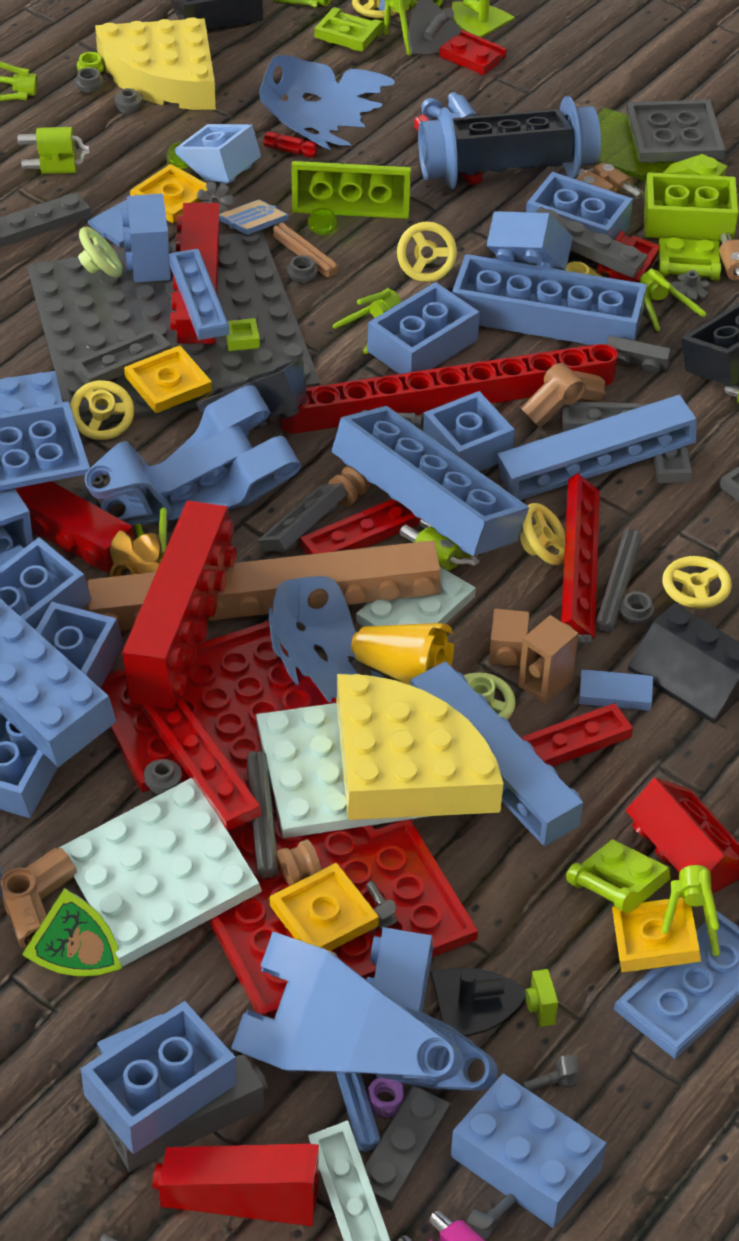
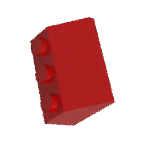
M654 777L625 810L634 820L633 828L641 836L650 839L656 845L655 853L666 864L673 865L679 873L684 867L690 865H700L708 868L711 874L712 894L739 880V842L691 789Z

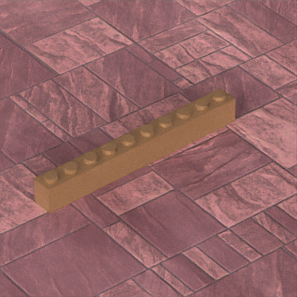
M435 541L235 563L233 568H228L226 588L224 592H219L216 613L214 617H209L208 621L269 614L270 607L273 613V604L278 585L286 580L303 577L325 576L332 578L340 587L347 605L374 602L381 599L394 600L441 594L440 567ZM156 572L88 580V589L92 599L89 602V611L117 618L120 631L132 630ZM324 589L312 591L308 596V605L313 609L322 608L328 601L327 591Z

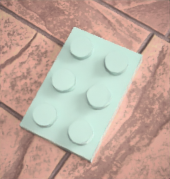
M440 567L441 594L394 600H375L366 604L356 613V622L363 627L425 623L446 624L475 598L476 588Z

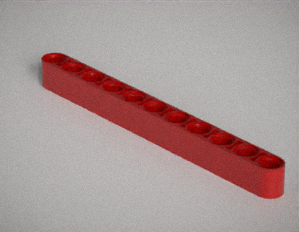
M596 344L306 388L307 401L298 407L300 412L285 419L280 417V426L288 433H303L339 427L341 417L363 412V409L369 411L388 406L398 414L415 413V415H421L424 412L478 391L491 404L531 398L544 385V377L547 371L558 363L566 364L573 371L600 376L605 381L604 386H607L614 382L618 353L611 345Z

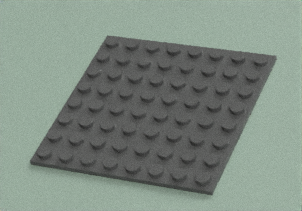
M262 230L249 235H245L242 232L226 235L220 234L217 296L227 321L256 319L260 348L228 351L226 335L215 337V344H177V331H171L170 314L171 312H176L172 311V292H178L173 291V272L171 267V280L134 283L133 270L127 271L125 250L115 251L123 266V274L119 278L111 277L101 269L95 274L90 273L82 265L79 257L27 265L29 279L63 402L69 401L70 404L76 391L85 385L73 372V361L153 328H156L164 336L172 348L181 346L212 381V391L302 358L304 363L306 388L320 386L318 375ZM175 242L169 243V254L175 253ZM125 374L110 380L123 387L130 395L134 404L133 418L197 408L196 402L209 394L206 393L155 413L125 378ZM110 392L114 396L115 403H122V400L116 394ZM83 398L79 406V414L82 421L89 426L93 414L89 409L88 401ZM103 405L97 407V409L99 410H105L107 408ZM124 414L110 415L102 423L122 420Z

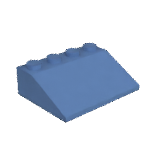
M69 401L0 414V491L85 475L88 469H90Z

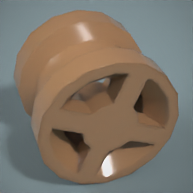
M349 466L342 470L341 475L334 476L328 483H342L347 492V495L339 502L343 506H351L357 501L358 496L366 494L371 487L370 482L367 481L364 475Z
M309 840L298 843L297 848L291 850L283 848L277 851L280 870L289 886L301 881L302 878L321 871L319 858Z

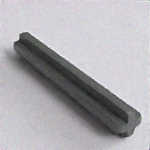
M629 528L623 533L596 623L598 631H605L607 633L614 631L622 599H624L641 543L642 534L638 530L633 531Z
M252 751L247 755L249 790L261 808V816L252 820L257 875L262 879L267 877L274 878L278 874V861L267 756L263 751Z

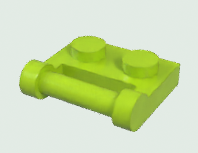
M333 7L314 28V38L363 52L376 36H381L384 22L377 19L371 21L343 13L342 9Z
M659 238L658 271L663 277L668 278V275L686 274L687 271L694 270L698 272L700 277H710L712 281L720 280L719 241Z
M613 839L582 864H572L566 874V880L569 884L577 888L585 887L614 902L615 908L625 913L633 911L671 879L668 866Z

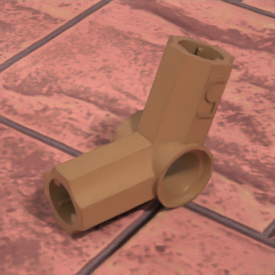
M558 363L547 371L544 377V385L521 409L541 428L565 404L601 402L606 394L604 390L605 381L600 376L573 371L566 364Z
M54 848L26 868L19 867L7 871L1 879L5 911L10 916L20 947H27L46 917L41 900L68 882L77 873L75 865L62 848Z

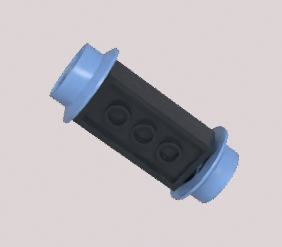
M565 96L562 99L560 109L452 118L449 109L443 107L437 120L421 121L419 123L418 149L421 171L425 180L443 179L449 190H453L456 186L457 172L473 175L482 170L503 172L507 168L514 167L528 170L533 169L536 165H547L550 167L564 165L567 176L576 178L581 166L596 165L599 162L601 132L598 115L593 106L576 107L570 96Z

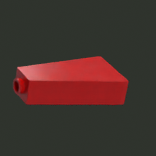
M273 1144L166 1147L163 1164L156 1163L152 1187L159 1190L160 1207L313 1227L319 1192V1145Z

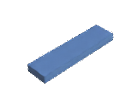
M199 249L168 254L170 267L198 340L230 335L229 324Z

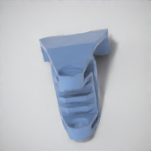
M247 385L207 405L196 432L165 461L149 466L127 441H123L115 445L88 469L85 474V484L93 497L104 499L101 503V509L109 513L112 506L122 504L126 507L125 512L117 518L131 526H135L137 523L146 525L159 523L161 508H166L167 522L179 520L187 500L228 504L229 510L248 506L299 472L301 463L284 436H276L254 448L251 446L246 437L249 435L248 431L265 421L271 412L254 385ZM100 475L110 476V483L106 487L101 489L93 487V481L96 477Z
M272 932L260 965L262 967L261 971L285 979L288 982L274 1019L247 1010L246 1014L243 1013L231 1049L290 1072L368 1073L418 1087L443 1090L482 1091L494 1084L498 1073L497 1064L494 1059L456 1029L404 1004L398 1005L340 960L336 953ZM481 1059L485 1065V1074L479 1081L472 1082L468 1076V1068L474 1060Z

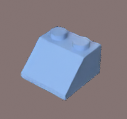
M207 124L175 148L176 155L205 181L219 182V184L233 182L238 174L250 169L252 163L261 157L253 125Z

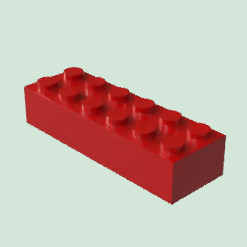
M188 500L184 505L122 651L130 703L173 709L178 695H183L185 692L188 669H193L196 664L198 644L205 641L209 617H214L216 613L217 596L219 592H224L228 568H233L236 562L237 549L232 546L231 542L234 533V523L229 521L228 506Z

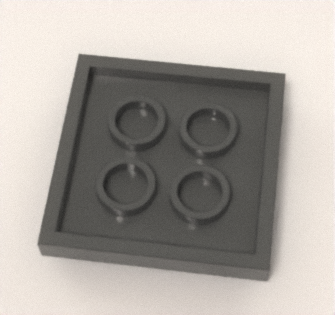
M710 100L627 102L626 114L639 162H679L700 154L712 157L715 160L724 159L725 147Z

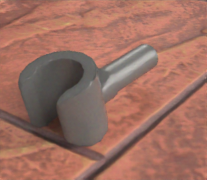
M374 881L368 882L366 887L377 906L373 910L379 916V926L377 928L383 930V927L388 928L397 922V917L394 915L396 911L395 903L390 899L386 901Z
M564 1055L556 1060L555 1072L523 1082L524 1087L531 1091L556 1083L562 1087L571 1088L575 1086L579 1081V1068L576 1056Z
M508 1194L488 1214L473 1209L467 1219V1224L487 1241L493 1232L495 1223L516 1202V1198L514 1195Z

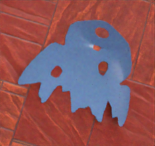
M278 55L271 60L267 68L259 94L262 103L279 118V121L311 141L331 150L326 142L340 146L351 144L331 134L330 130L337 131V126L365 127L360 122L362 117L359 113L370 112L372 109L382 106V103L360 98L358 95L380 93L382 86L394 85L395 81L380 73L349 69L343 74L341 81L337 83L332 69L325 64L309 62L289 55ZM280 66L283 75L281 81L276 84L273 80V73L275 68ZM305 93H310L322 99L317 102L305 101L302 96ZM284 94L288 96L287 101L281 100ZM313 128L319 131V133L315 135L304 129Z
M325 576L296 578L279 584L275 594L273 614L271 607L269 608L270 632L274 652L278 657L282 658L288 674L296 685L299 684L295 669L297 667L304 676H309L326 700L331 702V698L337 697V674H358L348 661V656L355 658V654L351 651V642L356 631L343 593L335 580ZM316 589H324L329 596L327 603L319 609L311 608L308 605L310 593ZM297 622L306 626L304 631L298 630ZM280 643H281V644L285 647V649L288 651V656H289V657H287V656L282 652L281 647H280ZM314 645L324 649L328 662L319 657L314 650ZM370 670L372 676L384 678L381 673Z

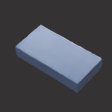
M582 669L579 704L605 707L616 703L618 708L651 711L653 676Z

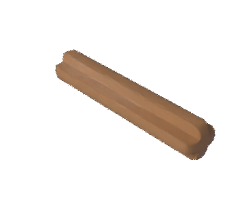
M285 223L274 226L273 237L297 256L306 255L311 257L317 265L318 272L330 279L333 275L336 276L339 271L337 269L339 265Z

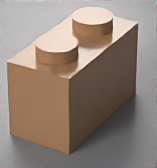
M551 615L528 633L522 642L518 686L544 704L552 700L573 681L579 633L568 624L562 623Z

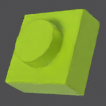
M255 318L227 321L230 334L226 335L228 351L260 348V338Z
M548 969L532 971L531 987L525 989L527 1008L530 1013H536L539 1027L555 1025L558 1000Z

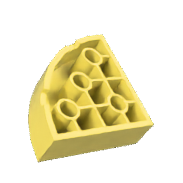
M187 18L185 20L171 21L162 19L155 22L133 21L123 24L105 23L103 25H95L97 53L100 54L104 62V71L113 76V82L120 88L134 89L141 93L142 99L155 104L164 105L166 101L178 103L181 109L216 110L215 80L205 18Z
M337 674L336 705L348 820L500 813L504 784L498 762L485 738L466 717L445 701L411 685L369 675Z

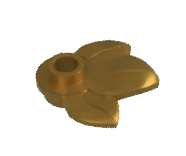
M119 531L112 540L110 554L114 562L110 570V577L125 576L127 569L130 570L131 575L156 572L160 564L158 560L162 550L159 536L152 533L145 534L133 541L127 533Z

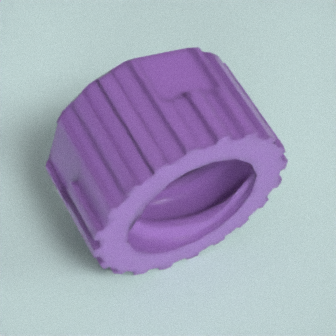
M378 1077L376 1080H373L368 1088V1099L372 1112L381 1118L389 1119V1117H395L404 1102L403 1084L398 1081ZM381 1092H387L395 1099L391 1102H382L377 1095Z

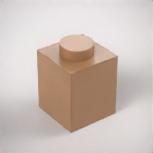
M494 609L489 654L490 664L520 666L522 642L528 631L529 612Z

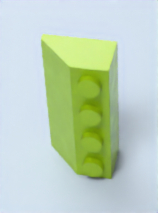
M292 161V213L409 219L411 167Z

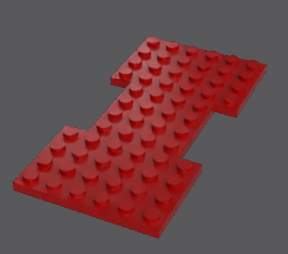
M269 621L198 644L196 664L193 669H188L186 689L184 694L180 695L248 790L247 755L252 751H263L257 728L256 714L336 703V698H331V702H328L309 676H304L297 667L295 669L299 684L296 685L288 674L282 658L278 657L274 652ZM280 643V647H281L282 652H283L287 657H289V656H288V651H287V650L285 649V647ZM125 669L108 674L101 689L109 696L117 721L108 729L141 792L150 790L144 781V771L155 760L168 759L176 762L182 772L180 784L190 779L139 705L130 703L129 691L125 681ZM270 786L276 851L283 848L291 850L297 848L298 843L309 840L317 853L321 870L337 863L372 909L377 906L366 885L368 882L374 881L386 901L390 899L395 903L396 911L394 915L397 917V922L388 928L432 935L434 942L432 957L478 939L476 926L410 819L398 821L376 830L372 825L282 839ZM251 820L229 830L228 833L259 882L262 892L208 921L255 1012L274 1019L288 981L261 971L262 967L260 965L272 932L294 938L270 906V896L289 887L282 875L279 863L276 877L262 879L257 875L253 822ZM376 927L333 949L331 952L336 953L340 960L367 980V977L374 978L376 965H373V961H370L374 936L381 937L382 930Z

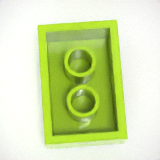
M647 173L643 200L645 237L655 239H706L721 242L720 236L723 233H729L732 240H734L738 218L735 177Z

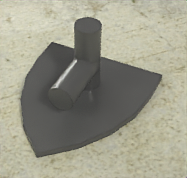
M418 0L411 12L408 24V40L411 54L424 56L437 54L440 52V47L455 35H460L462 29L451 20L454 16L451 8H446L442 11L432 0Z

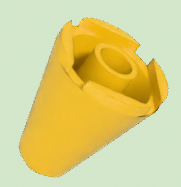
M443 623L364 626L359 632L354 634L351 642V651L355 654L357 661L410 685L412 678L445 661L452 666L454 643L448 642L447 633L453 634L448 624Z

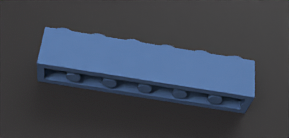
M679 394L497 453L499 477L511 495L519 500H523L568 485V479L577 473L587 479L696 443V418Z
M445 661L410 680L411 686L422 689L452 706L466 717L485 738L500 769L504 784L503 804L544 847L580 826L583 802L577 791L569 788L558 777L555 769L541 760L531 744L525 740L523 741L512 730L510 723L504 717H500L489 706L486 698L481 694H477L469 686L462 673L456 672Z

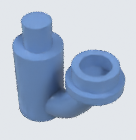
M456 92L448 95V108L451 111L452 118L478 116L463 95H458ZM428 98L421 105L422 114H425L429 119H438L442 104L437 99Z

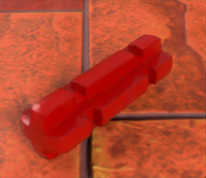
M266 132L263 144L265 147L277 148L278 150L297 155L303 153V156L315 158L318 154L319 144L287 135H279V133Z

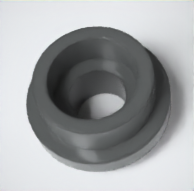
M86 67L78 71L75 85L84 92H95L103 85V77L97 69Z
M131 88L121 90L114 97L118 110L126 114L137 112L143 102L141 93Z
M299 255L292 258L288 265L287 273L292 280L306 283L317 276L318 268L311 257Z
M637 591L631 592L622 599L619 613L624 620L630 623L642 624L648 622L653 617L654 605L647 594Z
M168 759L155 760L144 771L146 785L151 791L159 795L179 785L182 779L180 766Z

